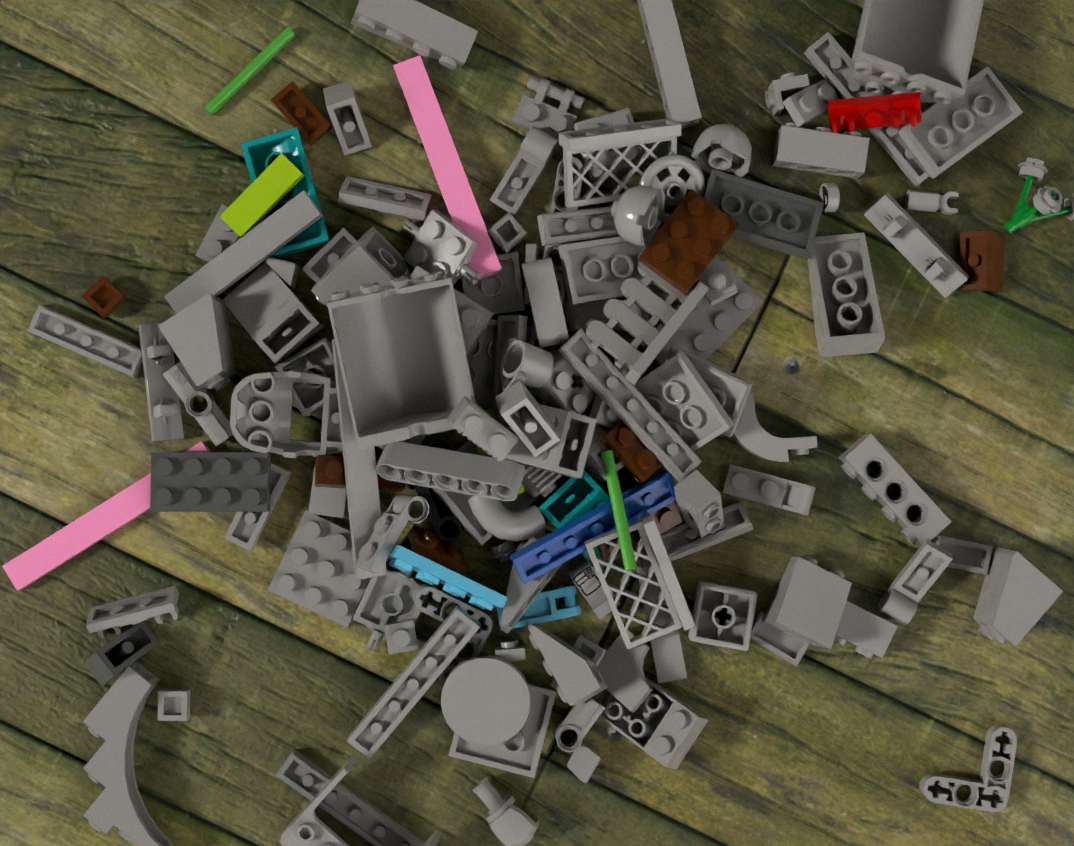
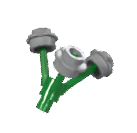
M1027 158L1026 162L1019 163L1020 171L1018 175L1026 179L1020 200L1015 208L1016 211L1011 215L1012 218L1003 225L1006 230L1012 234L1020 226L1023 228L1028 223L1061 214H1066L1070 221L1074 220V193L1071 197L1065 198L1064 207L1061 208L1060 205L1062 204L1063 197L1061 192L1055 187L1044 186L1039 188L1037 194L1033 197L1034 206L1029 208L1026 205L1032 181H1042L1044 174L1048 173V169L1044 167V161L1035 158Z

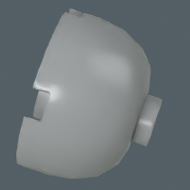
M717 124L706 128L699 135L693 147L692 158L695 159L694 162L699 166L704 175L709 176L711 170L714 169L737 177H743L749 171L752 146L747 135L739 128L731 124Z
M638 185L631 187L621 195L619 200L616 199L614 201L611 216L614 217L617 233L624 240L638 246H648L661 225V221L657 220L658 210L664 212V192L651 186Z

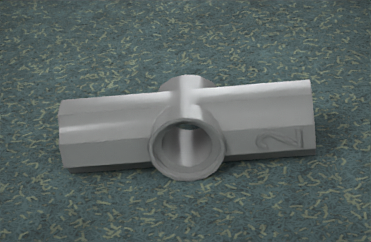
M181 362L163 373L165 379L185 404L186 411L195 417L215 446L233 435L230 419L216 402L214 394L206 388L197 387ZM196 395L206 398L208 402L206 410H199L194 406L193 400Z

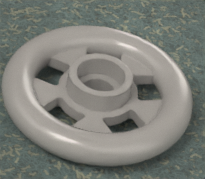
M666 155L655 160L645 170L639 185L663 190L665 205L676 204V208L683 201L687 189L694 190L702 197L705 192V180L701 169L693 160L683 155ZM667 168L670 175L660 181L657 174ZM682 168L690 174L686 181L678 176ZM673 186H676L677 190L675 194L670 195V189ZM664 207V212L658 210L657 220L661 221V224H665L673 213H665Z

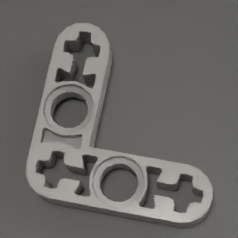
M422 584L418 586L413 593V602L417 609L441 622H444L447 618L445 616V609L452 603L458 604L466 612L468 609L471 610L468 614L476 620L482 617L485 626L483 628L480 627L468 641V643L472 644V652L466 657L457 655L454 659L461 663L464 660L478 657L492 630L493 625L490 616L484 610L433 585ZM430 591L432 598L440 602L438 612H435L437 606L431 602H426L425 605H422L423 601L420 595H427ZM453 661L437 678L442 687L446 681L444 673H450L455 667Z
M1002 724L993 725L988 729L979 780L928 773L920 780L919 789L921 793L934 803L988 812L1002 811L1007 806L1017 747L1015 732ZM1003 732L1008 739L1007 741H1002L1000 747V743L995 741L996 736H1001ZM993 750L997 752L1002 751L1006 753V756L1004 757L1000 754L993 753ZM996 760H1001L1004 764L1003 772L998 776L992 775L990 772L991 764ZM936 781L941 787L948 788V794L942 790H935L933 794L928 789V786L934 785ZM961 785H968L971 789L970 796L965 800H959L956 796V791ZM994 790L999 795L998 800L993 799L991 804L986 798L979 797V791L985 795H992Z

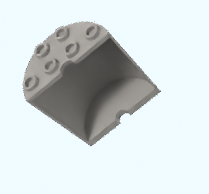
M865 0L850 65L852 76L865 87L867 93L873 95L920 92L921 103L935 102L941 105L950 104L951 100L964 96L984 0Z
M442 272L423 275L424 279L414 281L408 278V276L390 279L391 285L381 286L378 282L360 285L361 291L350 293V290L332 293V299L327 302L358 450L407 440L416 435H429L452 430L453 428L448 422V416L460 400L466 396L476 404L452 279L450 277H443Z

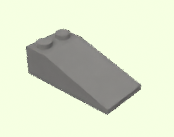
M865 232L815 237L812 251L808 258V268L819 357L877 353L885 339V333Z

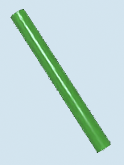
M287 27L204 108L213 116L296 36L294 32Z
M613 450L601 452L624 568L625 571L636 570L637 565Z

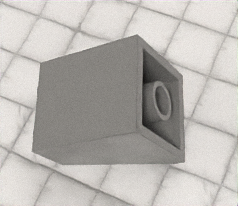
M372 226L316 282L311 291L315 294L320 304L327 306V302L332 299V293L350 290V293L361 291L360 285L378 282L381 286L391 285L390 279L408 276L409 278L414 268L403 260L404 257Z
M208 293L158 325L197 387L211 390L215 388L218 391L231 383L230 378L236 374L227 307L222 299Z
M996 547L992 551L988 575H985L973 620L980 625L978 630L989 640L993 641L994 639L1001 645L1006 642L1017 646L1061 595L1063 590L1018 551Z
M802 554L801 557H791L763 621L814 647L831 649L852 583L844 579V573L829 567L828 570L817 566L819 561L808 555Z

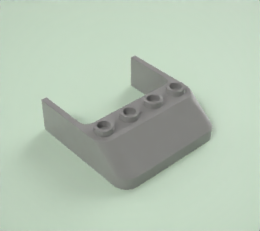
M352 755L286 827L280 839L282 846H349L316 816L315 808L349 772L357 758ZM436 830L422 846H436L441 833Z

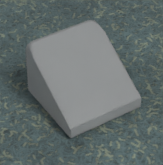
M271 257L267 258L266 263L291 287L296 289L301 268L293 262Z
M582 742L581 746L573 752L567 767L586 784L601 760L600 753L597 749Z

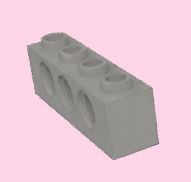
M863 434L838 457L844 463L841 465L843 471L852 479L856 477L863 484L861 490L872 501L877 499L883 506L881 512L891 522H898L903 528L901 534L911 544L916 542L922 545L926 539L931 541L952 522L872 434ZM872 461L878 466V473L873 478L866 471L867 465ZM892 483L898 489L897 496L894 499H890L886 493L887 487ZM914 505L917 508L918 514L913 521H910L907 518V510L910 506Z

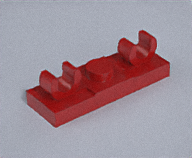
M920 92L828 100L830 129L833 130V133H838V130L849 129L850 132H853L855 128L864 129L891 125L899 128L900 124H911V127H915L917 123H922Z

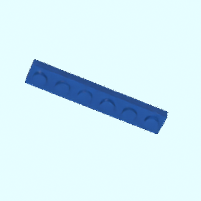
M667 470L622 493L628 524L639 520L638 516L647 512L652 514L676 500L673 488L675 484ZM611 500L511 554V561L521 581L524 584L532 581L586 551L585 541L616 529Z

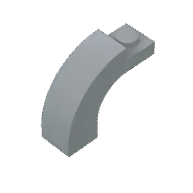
M749 393L734 434L731 436L742 449L760 459L789 462L788 450H791V455L809 454V448H818L817 436L779 438L766 432L756 417L754 393Z

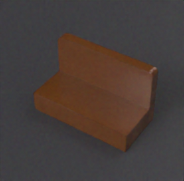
M990 230L961 232L959 266L969 275V278L959 286V291L1002 293L1004 235Z

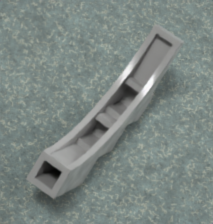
M137 661L125 669L83 721L89 726L88 730L92 735L106 740L83 768L88 772L89 778L94 783L106 787L83 816L88 819L89 825L96 831L107 834L116 827L124 839L133 841L138 846H175L158 828L148 813L137 786L134 771V739L137 724L147 698L160 680Z

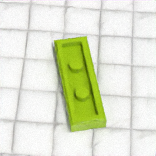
M281 153L219 217L239 237H243L305 175Z

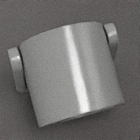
M517 338L509 339L497 358L502 391H505L520 380L523 384L533 388L543 386L549 380L553 371L554 361L552 354L547 350Z

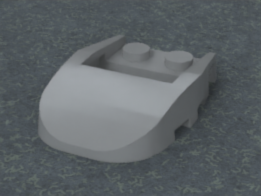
M312 371L261 372L245 377L236 385L231 397L230 426L235 439L242 446L252 451L281 454L284 458L311 455L317 457L318 455H326L327 452L343 451L335 377ZM293 382L324 384L321 442L290 439Z

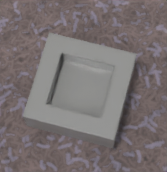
M414 619L384 624L389 655L418 650Z
M519 640L501 641V646H496L495 656L507 661L526 660L525 644H519Z
M161 689L158 691V721H188L190 719V689Z

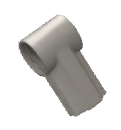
M593 697L579 705L573 706L563 722L557 725L555 738L561 750L566 752L576 751L581 746L585 735L605 709ZM567 729H572L576 732L575 740L570 743H565L561 740L562 732Z

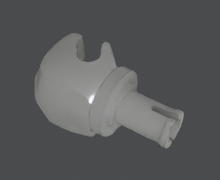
M487 777L473 788L472 791L477 794L489 809L485 819L489 823L492 832L504 846H524L532 840L539 827L538 819L533 821L523 810L512 805L516 800L512 795L507 798L506 796L502 797L488 781Z

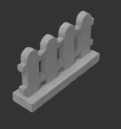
M640 262L638 272L644 277L643 280L639 282L635 278H627L621 285V292L627 298L625 302L622 303L617 299H610L606 302L603 311L605 316L610 319L605 325L601 321L593 320L588 324L586 335L592 340L590 346L595 350L598 346L603 348L617 359L615 365L620 369L623 365L629 368L630 371L625 376V379L635 385L707 293L709 288L703 283L699 282L694 289L691 288L684 295ZM650 282L668 295L665 301L647 288ZM674 301L681 305L678 310L671 306ZM633 303L651 316L648 322L629 309ZM657 322L664 326L660 332L654 328ZM616 324L635 338L631 344L612 330ZM641 343L647 347L643 353L637 350Z

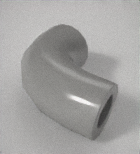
M473 496L467 500L474 516L483 529L497 538L520 541L536 537L546 531L544 517L535 505L514 512L505 508L500 500Z

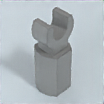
M907 190L904 208L905 210L928 212L940 210L945 215H953L958 212V209L950 208L947 205V200L957 199L959 193L950 191L944 195H939V192Z

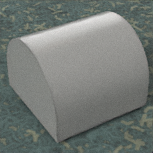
M510 212L487 230L489 236L505 254L511 253L529 234Z

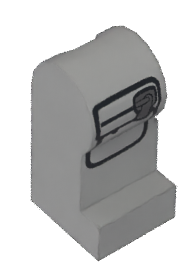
M586 559L568 574L600 620L611 612V608L594 567ZM610 590L612 597H614L615 594ZM619 600L616 604V607H618L621 604Z

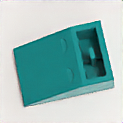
M584 470L581 479L569 477L538 509L559 529L608 502L610 497ZM593 547L595 555L602 558L598 547ZM588 551L582 552L581 554L592 564Z

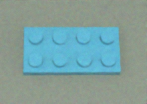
M395 545L388 557L391 560L390 566L403 572H411L413 570L417 572V579L430 585L432 583L435 585L440 583L444 585L442 589L444 592L455 597H470L468 603L480 609L492 611L493 607L503 608L508 598L400 545Z

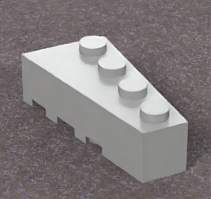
M359 0L350 23L408 47L422 56H430L437 59L441 65L449 69H455V67L460 69L465 64L478 33L477 30L416 0Z

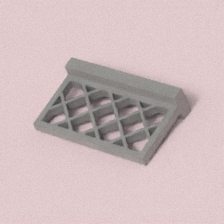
M670 118L560 132L559 145L563 147L565 206L571 208L619 200L621 195L629 189L625 184L634 173L637 172L642 177L643 172L639 167L650 155L654 160L659 159L652 151L660 142L668 141V151L664 156L677 155V136H681V124ZM639 145L644 151L633 164L625 155L632 146ZM605 149H612L617 155L605 167L597 159ZM584 153L589 159L578 172L572 167V154ZM623 159L630 166V169L619 180L611 172ZM595 163L603 172L591 184L584 175ZM610 176L617 185L610 193L603 194L598 188ZM582 180L590 188L583 197L574 198L573 189ZM673 186L670 189V193L676 192L677 187Z
M649 512L638 516L639 520L628 524L629 532L638 530L640 535V541L636 549H633L635 561H637L639 556L649 560L651 563L646 576L635 571H625L624 567L613 563L620 549L619 539L616 542L613 541V539L618 538L617 529L584 542L627 650L682 627L684 631L696 627L655 520ZM603 543L614 546L608 561L597 557L593 547ZM643 545L646 553L641 552ZM599 563L605 565L603 572ZM610 568L624 573L618 587L606 582V576ZM653 573L655 574L657 580L651 578ZM630 575L643 580L638 594L624 590ZM649 583L659 586L661 589L656 602L643 597ZM610 590L616 592L614 597H612ZM621 594L635 599L629 613L621 611L616 607ZM664 599H665V602H666L667 606H665V605L662 604V602H663ZM640 602L653 606L648 620L634 616ZM659 609L670 613L673 622L663 626L653 623ZM620 616L626 618L624 624ZM631 620L645 625L641 635L629 639L626 631Z

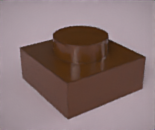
M102 276L82 296L104 318H107L127 298L105 276Z

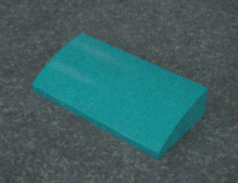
M297 127L241 143L252 183L281 153L305 175L271 209L262 221L303 190L308 193L322 213ZM323 216L277 250L272 256L276 259L285 258L330 241Z

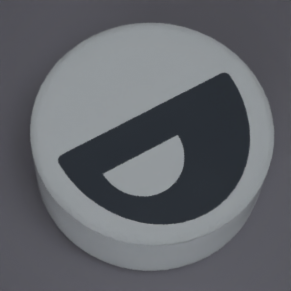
M823 183L820 187L819 201L824 203L822 209L824 213L836 212L839 207L840 192L836 183Z

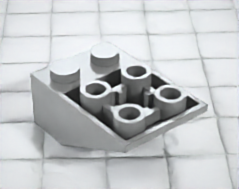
M266 261L223 299V302L254 341L276 364L293 356L325 327Z
M539 404L558 434L560 441L534 457L519 438L504 459L563 476L581 479L597 419ZM499 411L497 420L513 431Z
M646 676L645 679L653 690L635 713L628 710L610 694L603 705L605 709L599 717L666 768H678L708 722V719Z

